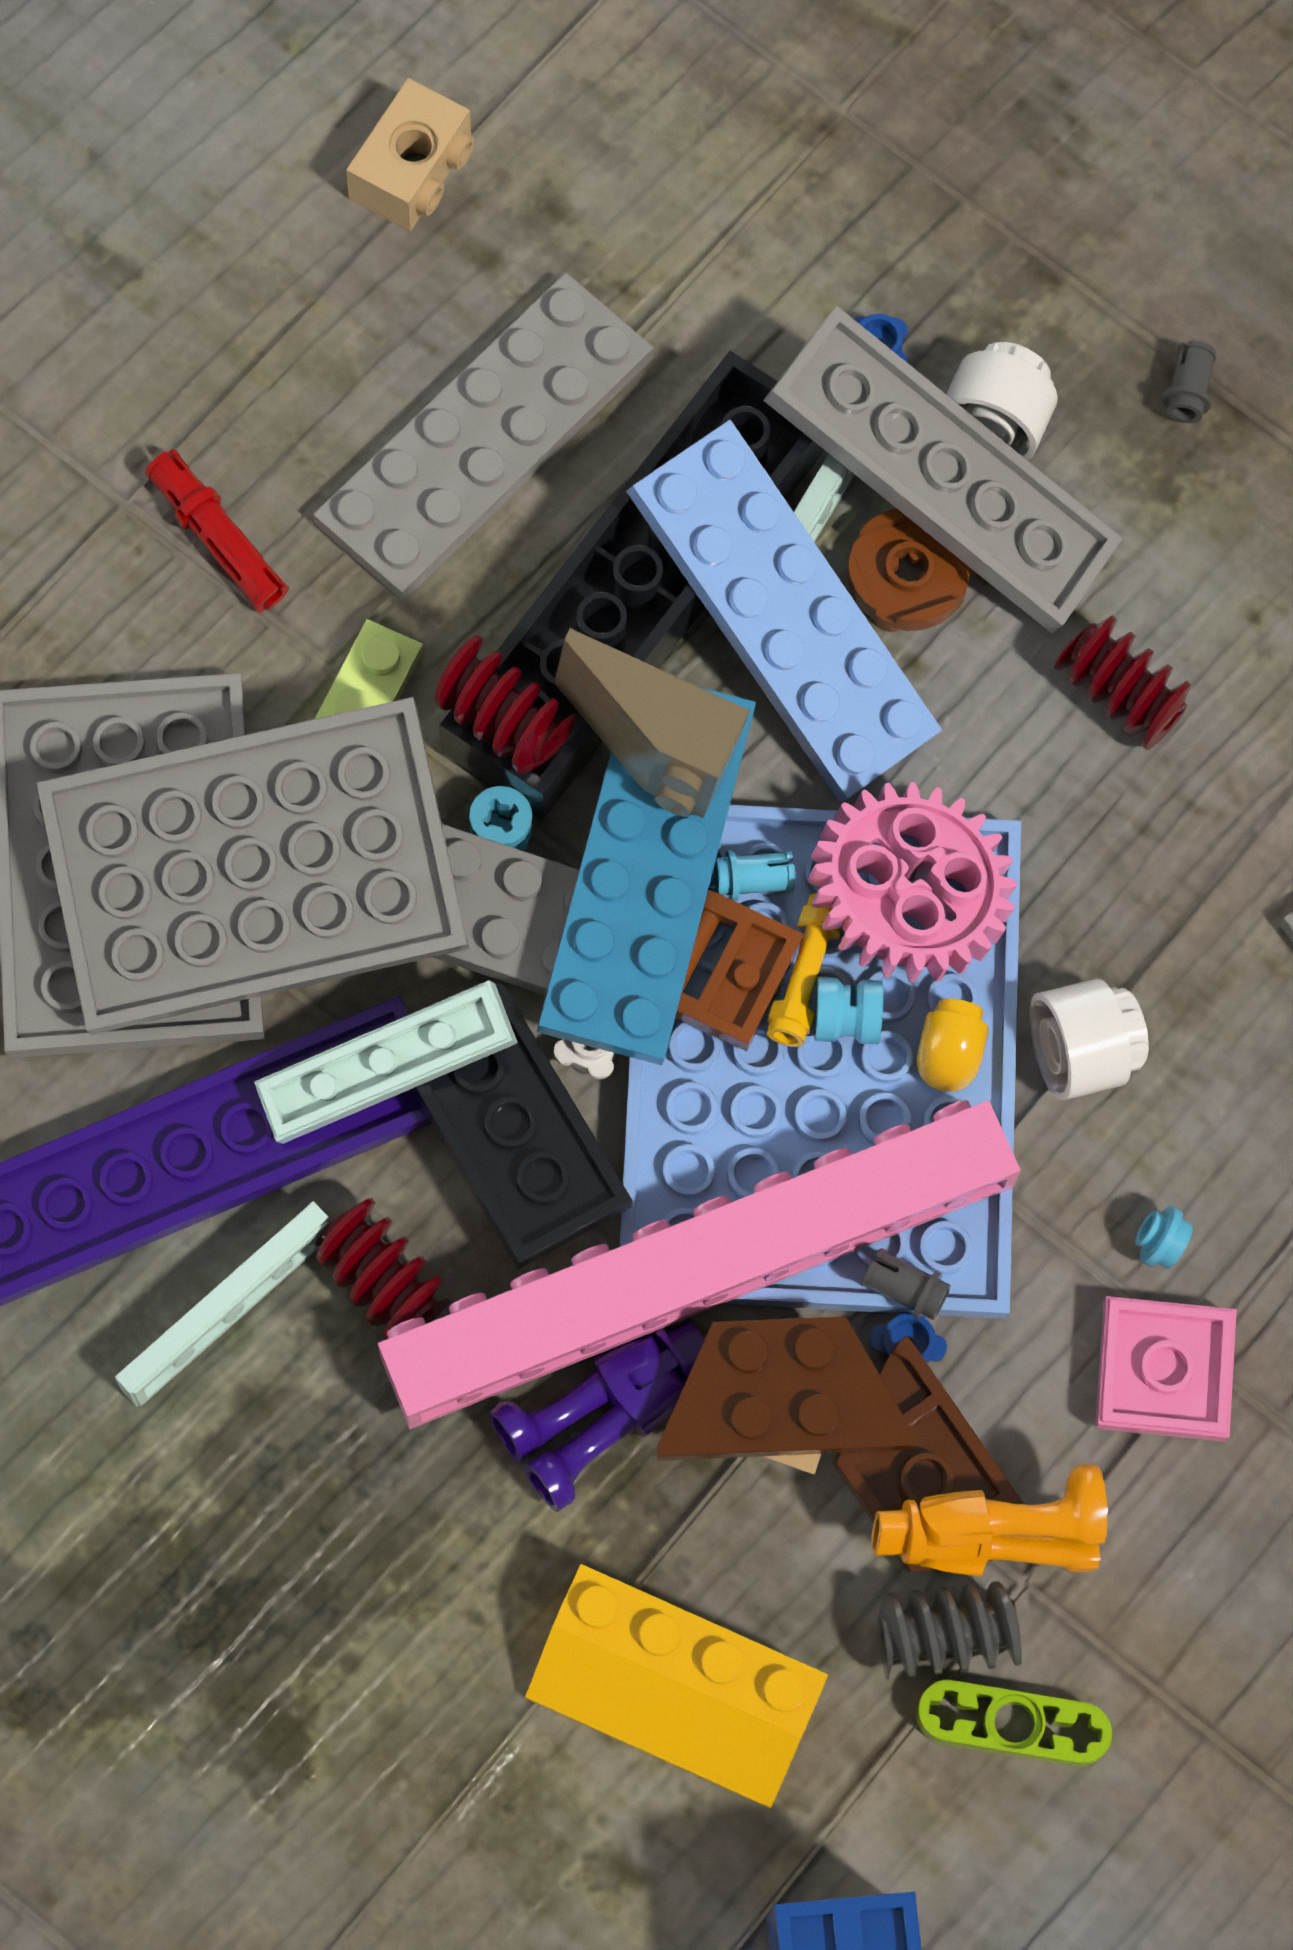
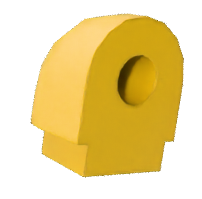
M945 998L939 1000L933 1012H929L925 1016L917 1050L916 1067L921 1078L930 1087L941 1092H956L966 1088L975 1080L981 1066L989 1032L988 1025L983 1022L984 1009L980 1006L964 1000Z

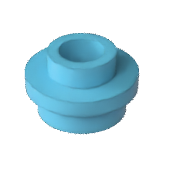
M1170 1205L1161 1213L1154 1210L1146 1217L1139 1228L1135 1240L1136 1245L1141 1247L1139 1254L1140 1262L1149 1267L1159 1264L1169 1269L1179 1260L1193 1232V1224L1183 1219L1182 1210Z

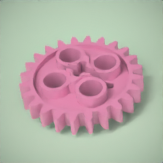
M910 782L903 797L899 798L892 785L886 783L880 791L877 800L867 790H863L859 794L854 807L844 802L834 817L835 821L828 820L819 836L823 841H818L810 857L817 864L813 867L808 877V883L822 887L818 889L811 903L816 908H831L822 924L823 930L843 929L845 934L838 945L841 951L855 944L863 949L859 958L860 966L864 967L874 957L883 960V977L888 978L897 965H902L905 967L907 978L911 983H915L923 967H927L935 982L941 981L948 970V965L958 974H962L971 963L972 958L981 962L992 947L991 943L996 944L1007 928L1002 922H1006L1014 910L1015 905L1007 899L1016 888L1017 881L1002 875L1006 873L1013 862L1012 857L993 854L1002 836L1000 834L982 836L979 830L986 816L980 814L969 820L963 817L962 813L965 807V800L963 798L958 799L948 808L942 805L941 788L936 787L928 800L920 799L916 783ZM900 835L913 837L922 847L909 845ZM862 871L871 874L880 885L865 882L857 872ZM946 879L958 881L967 892L955 890L948 884ZM903 916L914 917L922 923L925 930L911 927L906 923Z

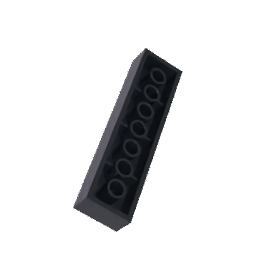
M730 350L497 651L503 655L496 671L499 676L516 666L522 670L515 687L516 690L520 692L533 682H537L541 686L540 693L535 702L537 707L540 708L552 698H556L561 702L554 721L559 724L570 715H577L573 730L557 752L534 770L524 774L519 773L513 769V755L506 758L497 756L493 752V740L487 742L479 741L474 737V724L469 726L458 724L454 719L453 713L455 708H453L439 724L442 753L493 787H511L521 792L529 801L532 813L544 820L603 742L554 684L564 639L569 629L571 628L659 669L705 608L626 491L706 435L731 420L784 499L787 500L824 452V449L763 401L777 383V380Z

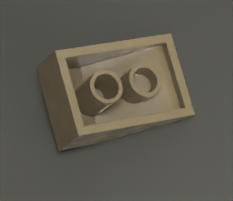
M570 628L564 639L554 684L641 788L655 796V802L659 806L676 815L689 816L690 813L704 818L735 752L750 710Z

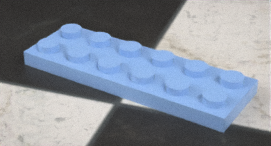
M731 420L706 435L626 491L839 802L851 797L942 731L935 718Z

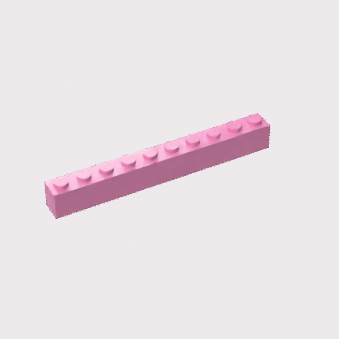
M968 1100L953 1103L933 1115L935 1122L912 1131L909 1124L890 1128L873 1139L875 1146L855 1154H851L849 1148L832 1151L817 1159L813 1163L815 1169L794 1178H791L789 1172L772 1175L758 1182L753 1187L754 1194L731 1202L729 1196L714 1198L696 1207L693 1210L694 1218L670 1226L668 1220L651 1223L633 1233L634 1241L611 1251L607 1244L588 1248L571 1259L573 1266L550 1275L545 1268L533 1270L514 1279L510 1283L512 1288L510 1291L487 1299L485 1293L473 1294L453 1303L448 1308L450 1315L427 1324L422 1317L414 1318L392 1327L387 1331L389 1339L379 1342L378 1347L380 1358L409 1430L1013 1188L1021 1170L990 1101H985L973 1107L970 1106Z

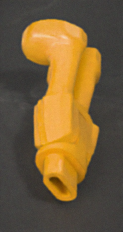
M1095 1463L1079 1464L1071 1470L1067 1478L1064 1497L1044 1504H1014L986 1499L982 1490L924 1497L920 1502L919 1510L915 1500H905L901 1510L876 1512L871 1536L874 1556L901 1555L902 1561L905 1564H919L923 1567L944 1572L982 1576L985 1565L991 1560L1053 1565L1062 1567L1072 1573L1093 1572L1098 1569L1100 1563L1099 1543H1105L1107 1536V1498L1102 1472Z

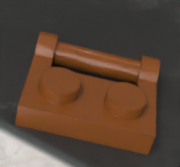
M708 890L675 1018L748 1051L800 948L804 934L721 894ZM717 925H725L734 929L700 998L695 999L683 993Z

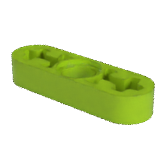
M942 1680L932 1684L925 1690L916 1708V1720L921 1732L929 1740L941 1745L1072 1767H1086L1097 1762L1107 1752L1112 1742V1726L1109 1718L1100 1708L1086 1702L955 1680ZM944 1695H951L955 1697V1708L975 1713L978 1710L977 1698L988 1700L990 1703L982 1719L984 1738L972 1736L971 1733L976 1725L975 1721L959 1719L954 1722L950 1730L941 1729L940 1718L929 1714V1705H939ZM1007 1705H1018L1029 1713L1033 1723L1029 1738L1022 1742L1013 1743L1006 1741L998 1734L995 1727V1716L1000 1708ZM1044 1710L1056 1713L1051 1726L1069 1728L1076 1722L1077 1717L1087 1719V1730L1092 1733H1098V1742H1089L1085 1746L1083 1753H1079L1073 1750V1739L1052 1735L1049 1738L1050 1749L1039 1747L1038 1743L1046 1727Z

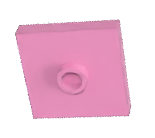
M1106 1296L1103 1302L1095 1429L1226 1442L1230 1437L1237 1309Z

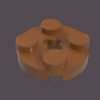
M896 508L873 517L859 532V537L852 546L848 561L847 581L853 599L864 613L872 617V621L878 628L888 632H895L900 629L917 631L942 623L961 607L964 602L971 568ZM908 557L912 565L923 564L925 570L919 573L918 580L907 581L905 578H899L894 573L899 568L900 558Z

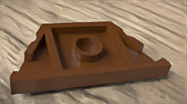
M846 1316L713 1322L658 1443L657 1461L914 1450L915 1435Z
M905 1336L897 1341L879 1375L915 1435L914 1450L837 1453L832 1462L873 1524L877 1511L901 1510L905 1500H915L919 1510L920 1502L924 1497L953 1492L982 1490L986 1499L1024 1504L910 1338ZM896 1555L907 1573L933 1570L919 1564H905L902 1561L901 1555Z

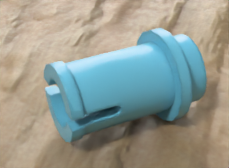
M734 850L726 851L725 857H717L713 869L715 892L721 895H728V898L733 901L738 900L739 894L774 891L793 892L795 889L794 864H789V862L793 861L791 851L736 856Z

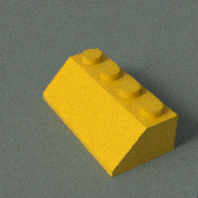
M580 1564L554 1621L525 1699L771 1809L828 1678V1674Z

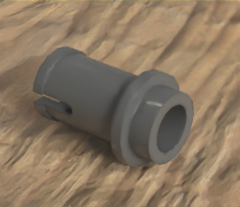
M1188 341V345L1183 342L1178 346L1172 385L1163 393V404L1167 407L1166 413L1175 421L1182 423L1198 422L1202 419V415L1207 413L1211 407V398L1207 391L1213 363L1216 360V350L1209 344L1200 341Z
M880 1248L875 1255L877 1261L872 1260L863 1279L862 1286L871 1288L914 1310L913 1317L917 1320L923 1315L934 1320L949 1294L951 1285L941 1280V1272L936 1270L931 1275L887 1253V1250Z

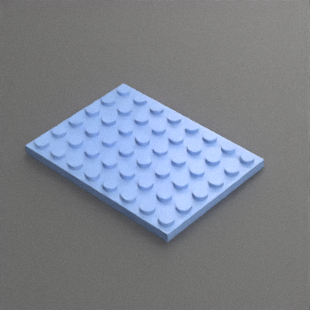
M730 805L717 857H725V853L728 850H734L736 856L791 851L793 861L789 862V864H794L795 889L793 892L774 891L739 894V898L735 902L804 934V931L797 926L802 907L807 904L811 894L817 893L818 889L822 888L808 883V877L813 867L817 864L810 857L818 841H823L819 836L828 820L835 821L834 817L838 811ZM985 819L979 830L982 836L1000 834L1002 839L993 854L1012 857L1013 862L1002 876L1017 881L1016 888L1007 899L1015 907L1007 921L1002 922L1007 928L996 944L991 943L992 947L981 962L972 958L964 973L958 974L948 965V970L941 981L935 982L927 967H923L915 983H911L907 978L905 967L897 965L892 974L886 978L883 977L882 959L874 957L870 963L862 967L859 965V958L863 950L861 947L855 944L842 951L838 948L845 934L843 929L839 939L828 941L818 977L838 978L843 985H857L863 979L883 981V1017L879 1045L860 1044L854 1037L840 1036L835 1042L814 1041V1023L811 1033L806 1035L804 1044L800 1047L785 1046L771 1040L767 1036L769 1026L767 1019L772 1003L784 1000L798 955L797 952L748 1051L675 1018L662 1066L630 1057L623 1185L633 1202L631 1208L621 1213L620 1247L633 1242V1233L644 1226L661 1220H668L670 1226L694 1218L693 1210L709 1200L721 1196H729L731 1202L754 1194L753 1187L767 1177L781 1172H789L791 1178L814 1170L813 1163L832 1151L849 1148L851 1154H855L875 1146L873 1139L890 1128L909 1124L912 1131L935 1122L933 1115L936 1112L959 1101L968 1100L970 1106L973 1107L989 1100L1014 1154L1021 821ZM900 835L909 845L922 847L913 837ZM862 871L857 872L865 882L880 885L871 874ZM712 872L708 890L715 892ZM946 879L948 884L955 890L967 892L958 881ZM903 916L906 923L911 927L925 930L922 923L914 917ZM717 925L683 993L695 999L700 998L734 929L725 925ZM817 980L808 1006L813 1012L815 1010ZM945 998L964 1000L980 1006L984 1009L983 1022L989 1027L983 1059L975 1080L966 1088L956 1092H941L930 1087L921 1078L916 1067L917 1050L925 1016L929 1012H933L939 1000ZM1013 1188L724 1304L881 1313H913L914 1310L871 1288L862 1286L863 1279L872 1260L877 1261L875 1255L880 1248L887 1250V1253L931 1275L936 1270L942 1273L941 1280L950 1284L951 1288L937 1316L1007 1319L1010 1314Z

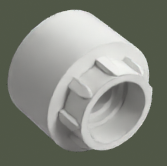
M1009 342L989 344L984 351L973 352L963 358L946 395L1027 461L1034 456L1058 401L1057 392L1051 380V372L1046 362L1030 349Z
M1093 979L1033 995L1029 1008L1032 1045L1042 1077L1051 1093L1058 1100L1064 1101L1124 1086L1129 1081L1131 1071L1140 1070L1144 1065L1149 1051L1148 1033L1141 1008L1129 990L1116 987L1110 988L1103 980Z

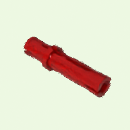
M170 449L169 453L165 451L158 455L147 466L145 475L170 502V505L176 511V521L182 528H190L202 541L210 554L232 581L238 585L257 612L262 613L265 609L269 610L284 598L289 587L272 570L255 546L227 515L220 505L221 496L213 487H205L190 470L177 450Z

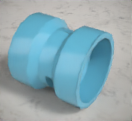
M818 977L814 1010L816 1015L814 1020V1041L835 1042L840 1036L854 1037L860 1044L879 1045L883 1017V981L863 979L857 985H843L838 978Z

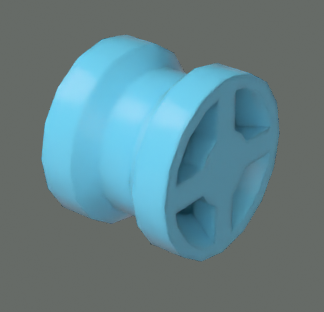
M495 786L485 789L476 796L470 806L469 833L525 852L531 842L532 810L529 801L524 795L511 787ZM497 813H499L500 815H505L507 817L513 816V819L508 821L506 819L499 818Z

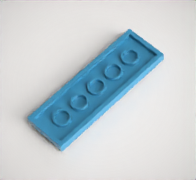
M700 687L750 710L735 752L704 818L690 813L689 816H680L663 809L655 802V796L645 792L611 752L539 1020L538 1033L662 1066L756 702Z

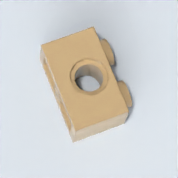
M408 78L346 169L349 199L411 232L422 214L429 216L438 206L444 192L443 182L452 168L460 170L472 153L475 138L471 136L470 110ZM413 153L426 156L425 159L417 162L403 159L406 155Z

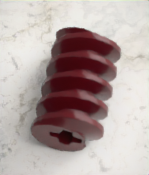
M1111 615L1098 624H1090L1081 631L1055 661L1054 668L1059 671L1073 665L1068 681L1075 687L1082 686L1091 681L1087 690V698L1093 703L1101 702L1110 697L1106 705L1105 714L1114 720L1129 713L1124 723V731L1133 736L1147 729L1142 747L1148 751L1170 732L1187 708L1185 699L1191 684L1188 681H1184L1176 687L1169 689L1166 684L1173 668L1167 664L1151 673L1148 670V666L1154 651L1148 648L1134 657L1129 654L1136 635L1130 631L1117 640L1111 638L1110 636L1118 620Z
M475 635L466 641L454 654L441 674L434 696L435 704L445 711L455 708L453 714L458 724L462 726L474 724V737L482 742L493 740V752L497 756L506 758L513 755V769L522 774L530 772L546 762L565 743L573 730L577 715L572 714L559 724L554 721L561 702L556 698H552L540 708L537 707L535 702L540 693L541 686L537 682H533L520 692L516 690L515 687L522 670L514 666L499 676L496 671L503 655L499 651H494L484 659H478L477 655L483 644V638Z
M371 1197L355 1204L340 1214L325 1228L315 1242V1246H320L316 1259L321 1267L329 1268L336 1266L333 1279L339 1287H347L354 1284L349 1295L351 1302L355 1306L360 1307L371 1304L366 1314L367 1320L372 1326L388 1323L383 1334L384 1340L389 1339L387 1331L402 1322L419 1317L424 1318L426 1324L432 1322L446 1308L450 1299L446 1298L437 1302L433 1298L443 1281L439 1275L421 1283L416 1278L426 1263L423 1256L405 1263L401 1261L400 1257L409 1244V1240L405 1236L389 1243L383 1240L393 1222L389 1217L372 1224L366 1220L376 1205V1202Z

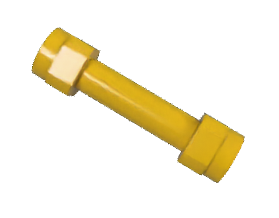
M816 893L809 896L807 904L802 907L797 926L804 931V937L784 1000L772 1003L767 1019L769 1023L767 1036L779 1044L790 1047L802 1046L806 1035L811 1033L816 1015L808 1006L828 941L839 939L842 928L823 930L822 924L831 908L813 907L811 902Z

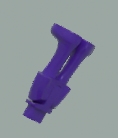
M689 1319L667 1334L664 1330L659 1329L654 1331L652 1336L629 1341L593 1358L594 1372L551 1404L526 1412L514 1402L502 1401L488 1410L489 1418L508 1453L517 1464H521L535 1454L556 1434L606 1403L610 1404L611 1409L577 1437L553 1452L541 1454L524 1467L526 1477L535 1491L552 1510L559 1512L570 1505L575 1499L576 1491L573 1483L587 1464L632 1432L646 1437L673 1412L705 1339Z

